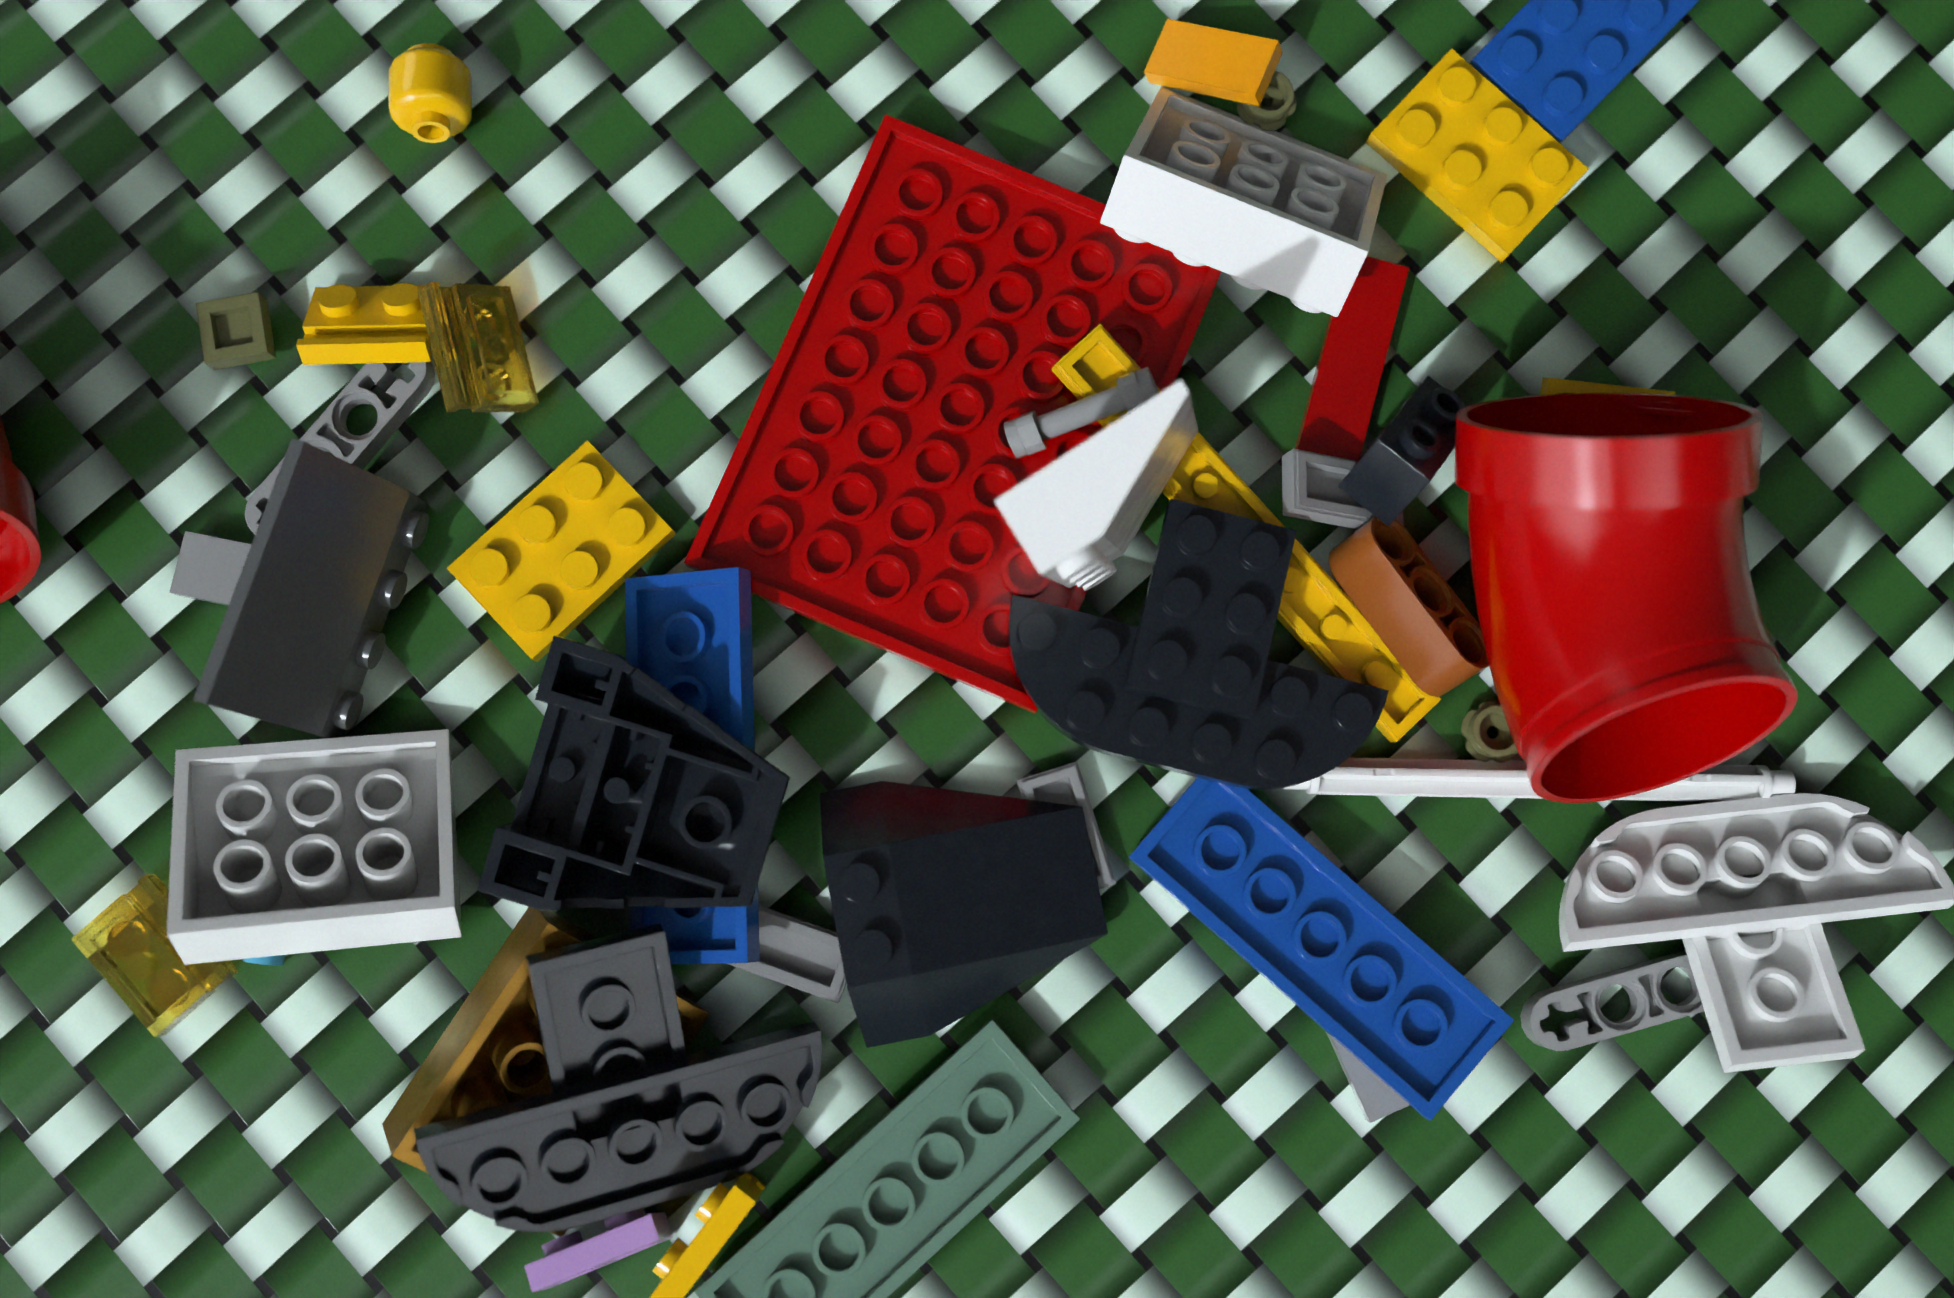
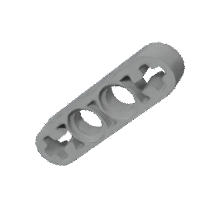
M432 362L402 363L406 366L410 364L409 367L415 373L414 378L409 383L402 379L396 380L395 374L391 371L395 363H366L300 438V441L323 451L331 452L334 456L364 469L430 392L435 380ZM375 384L395 400L391 407L370 391ZM357 405H373L378 414L377 423L374 428L364 435L350 434L346 425L349 412ZM284 458L254 491L246 504V523L254 534H256Z
M1686 950L1539 991L1530 996L1524 1003L1520 1017L1524 1033L1534 1044L1554 1051H1567L1704 1012V1008ZM1673 967H1679L1685 971L1691 983L1689 995L1678 1004L1668 1002L1664 998L1660 986L1662 976ZM1618 984L1627 991L1630 997V1008L1624 1018L1618 1021H1609L1600 1010L1599 1000L1602 992L1607 987ZM1578 994H1581V1002L1577 999ZM1550 1004L1554 1009L1564 1012H1571L1582 1008L1587 1020L1575 1018L1559 1024V1036H1556L1552 1031L1541 1029L1540 1020L1549 1016L1548 1005ZM1588 1021H1589V1022L1591 1023V1025H1592V1028L1589 1029V1030H1588Z

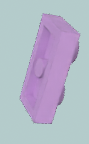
M643 1208L604 1219L607 1232L583 1241L581 1232L576 1231L543 1244L541 1247L544 1258L524 1266L532 1292L553 1288L673 1238L666 1213H651L645 1216Z

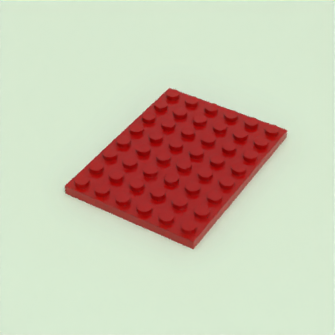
M885 114L684 564L695 571L734 567L751 570L752 595L1035 714L1037 707L1027 695L1019 677L1016 676L1009 651L1008 615L1012 596L1016 595L1079 611L1087 590L1084 591L1082 587L1078 588L1077 585L1068 588L1040 575L994 500L1101 432L1104 428L1098 421L1049 439L1047 449L1016 458L1007 440L1004 423L1033 410L1040 416L1078 401L1051 369L1099 324L1107 330L1141 369L1149 367L1154 381L1161 391L1172 386L1182 367L1221 271L1206 265L1192 266L1183 263L1171 251L1149 242L1135 243L1120 237L1114 231V228L1100 223L1106 207L1105 204Z

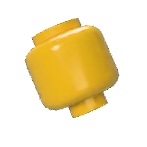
M428 43L412 46L394 58L389 68V110L391 119L402 130L410 133L416 139L427 143L443 142L449 137L462 132L467 128L472 118V83L469 68L460 58L453 55L450 50L443 46Z

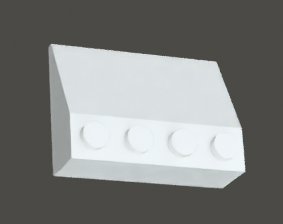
M1161 86L1124 154L1100 223L1114 228V231L1120 237L1135 243L1149 242L1169 250L1178 260L1188 265H1206L1231 275L1235 282L1243 287L1253 290L1267 289L1287 297L1296 307L1306 312H1325L1338 317L1369 252L1387 175L1279 132L1263 131L1256 124L1250 126L1236 115Z
M1179 380L994 500L1040 575L1068 588L1077 585L1078 588L1082 587L1086 591L1106 580L1117 571L1112 561L1125 553L1199 431L1188 389L1182 380Z
M449 729L176 750L167 936L183 963L187 965L461 937L460 879Z

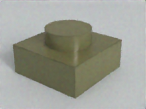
M259 292L196 303L204 363L214 370L276 359L268 301Z

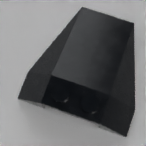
M554 636L535 700L548 703L515 816L513 822L496 827L477 891L537 910L602 907V909H624L626 907L665 906V908L744 907L752 905L790 777L621 655L560 636Z
M887 781L819 793L823 861L845 980L867 1048L930 1036L1108 934L1082 806Z

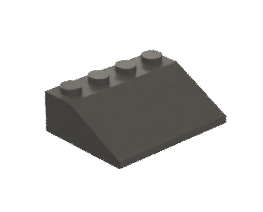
M291 438L193 700L321 737H343L345 731L351 730L360 717L364 702L360 690L368 669L372 670L376 667L383 654L386 638L385 634L381 632L389 610L397 608L405 594L407 574L403 572L411 550L418 549L425 539L429 526V516L425 513L428 503L396 484L306 442Z

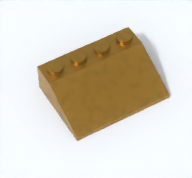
M527 908L382 1123L393 1157L428 1173L419 1154L414 1134L415 1128L552 1092L525 956L596 939V937L550 910ZM675 990L685 1049H687L709 1016V1013ZM568 1229L550 1232L562 1237Z

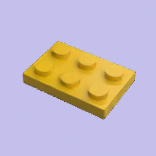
M1452 48L1371 132L1366 141L1371 148L1501 263L1589 170L1587 166Z
M587 440L450 564L447 570L532 660L538 662L549 652L554 636L564 638L619 588L625 582V578L631 577L669 542L676 533Z

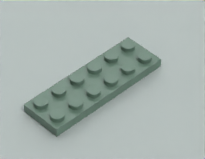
M991 1018L699 1284L694 1292L699 1298H888L1074 1126L1080 1118Z

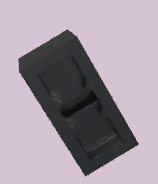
M1427 376L1387 422L1338 487L1389 526L1431 481L1455 448L1456 414L1467 406L1456 393L1442 387L1430 376Z

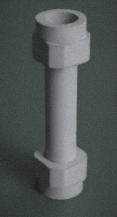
M1147 366L1118 377L1117 386L1038 416L1036 411L1033 410L1005 422V434L1015 457L1020 458L1047 449L1049 439L1124 410H1128L1130 413L1158 395L1159 392L1149 367Z

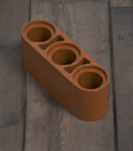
M1375 516L1331 550L1328 562L1335 579L1412 681L1423 692L1430 696H1442L1489 667L1480 625L1399 521L1395 519L1387 526Z

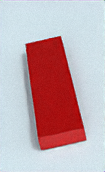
M1366 256L1338 317L1332 315L1329 317L1295 449L1358 461L1360 458L1409 267Z

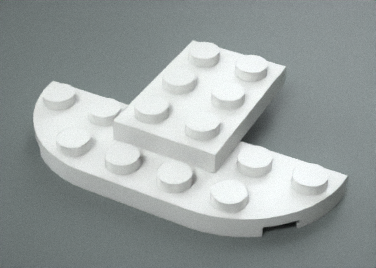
M1797 793L1774 795L1770 798L1756 797L1665 807L1643 811L1614 823L1599 834L1580 856L1568 876L1562 893L1559 911L1560 939L1563 952L1682 939L1724 1073L1856 1058L1865 1051V1047L1821 923L1949 909L1954 905V884L1935 856L1909 831L1902 836L1885 823L1868 815L1869 807L1840 797Z

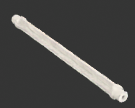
M1348 758L1333 770L1315 779L1282 788L1306 790L1308 795L1544 799L1533 791L1527 777L1525 761L1498 763L1495 760L1482 762L1480 760ZM1716 765L1678 782L1643 793L1611 800L1720 802L1756 797L1770 798L1774 795L1794 794L1796 780L1793 772L1790 770H1769L1765 765Z

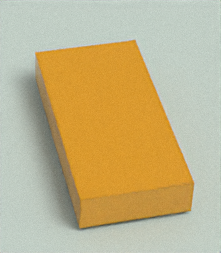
M1167 19L1144 73L1151 84L1260 107L1283 51L1279 40Z

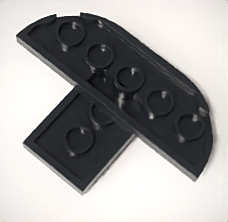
M1171 499L1167 504L1138 626L1013 595L1008 615V643L1012 665L1027 695L1039 710L1040 715L1051 726L1067 738L1088 749L1228 786L1255 790L1281 789L1307 782L1333 770L1347 760L1370 735L1378 722L1389 691L1267 660L1296 530Z
M660 923L527 955L525 957L552 1092L415 1128L414 1134L420 1157L427 1172L437 1187L458 1207L463 1204L476 1213L494 1219L496 1226L517 1231L550 1232L586 1225L717 1186L719 1182L722 1184L749 1172L775 1153L784 1143L782 1139L784 1133L794 1122L802 1107H809L814 1096L822 1064L823 1046L821 1030L812 1021L687 1055L666 935Z

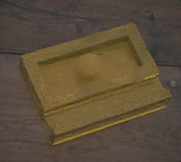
M429 282L418 291L446 412H456L459 409H471L472 412H527L539 404L510 286L455 283L451 287H440L439 282Z
M144 875L138 880L139 884L129 893L117 898L71 940L155 1038L167 1035L209 998L222 982L234 976L238 969L230 960L185 965L167 936L169 889L157 875Z

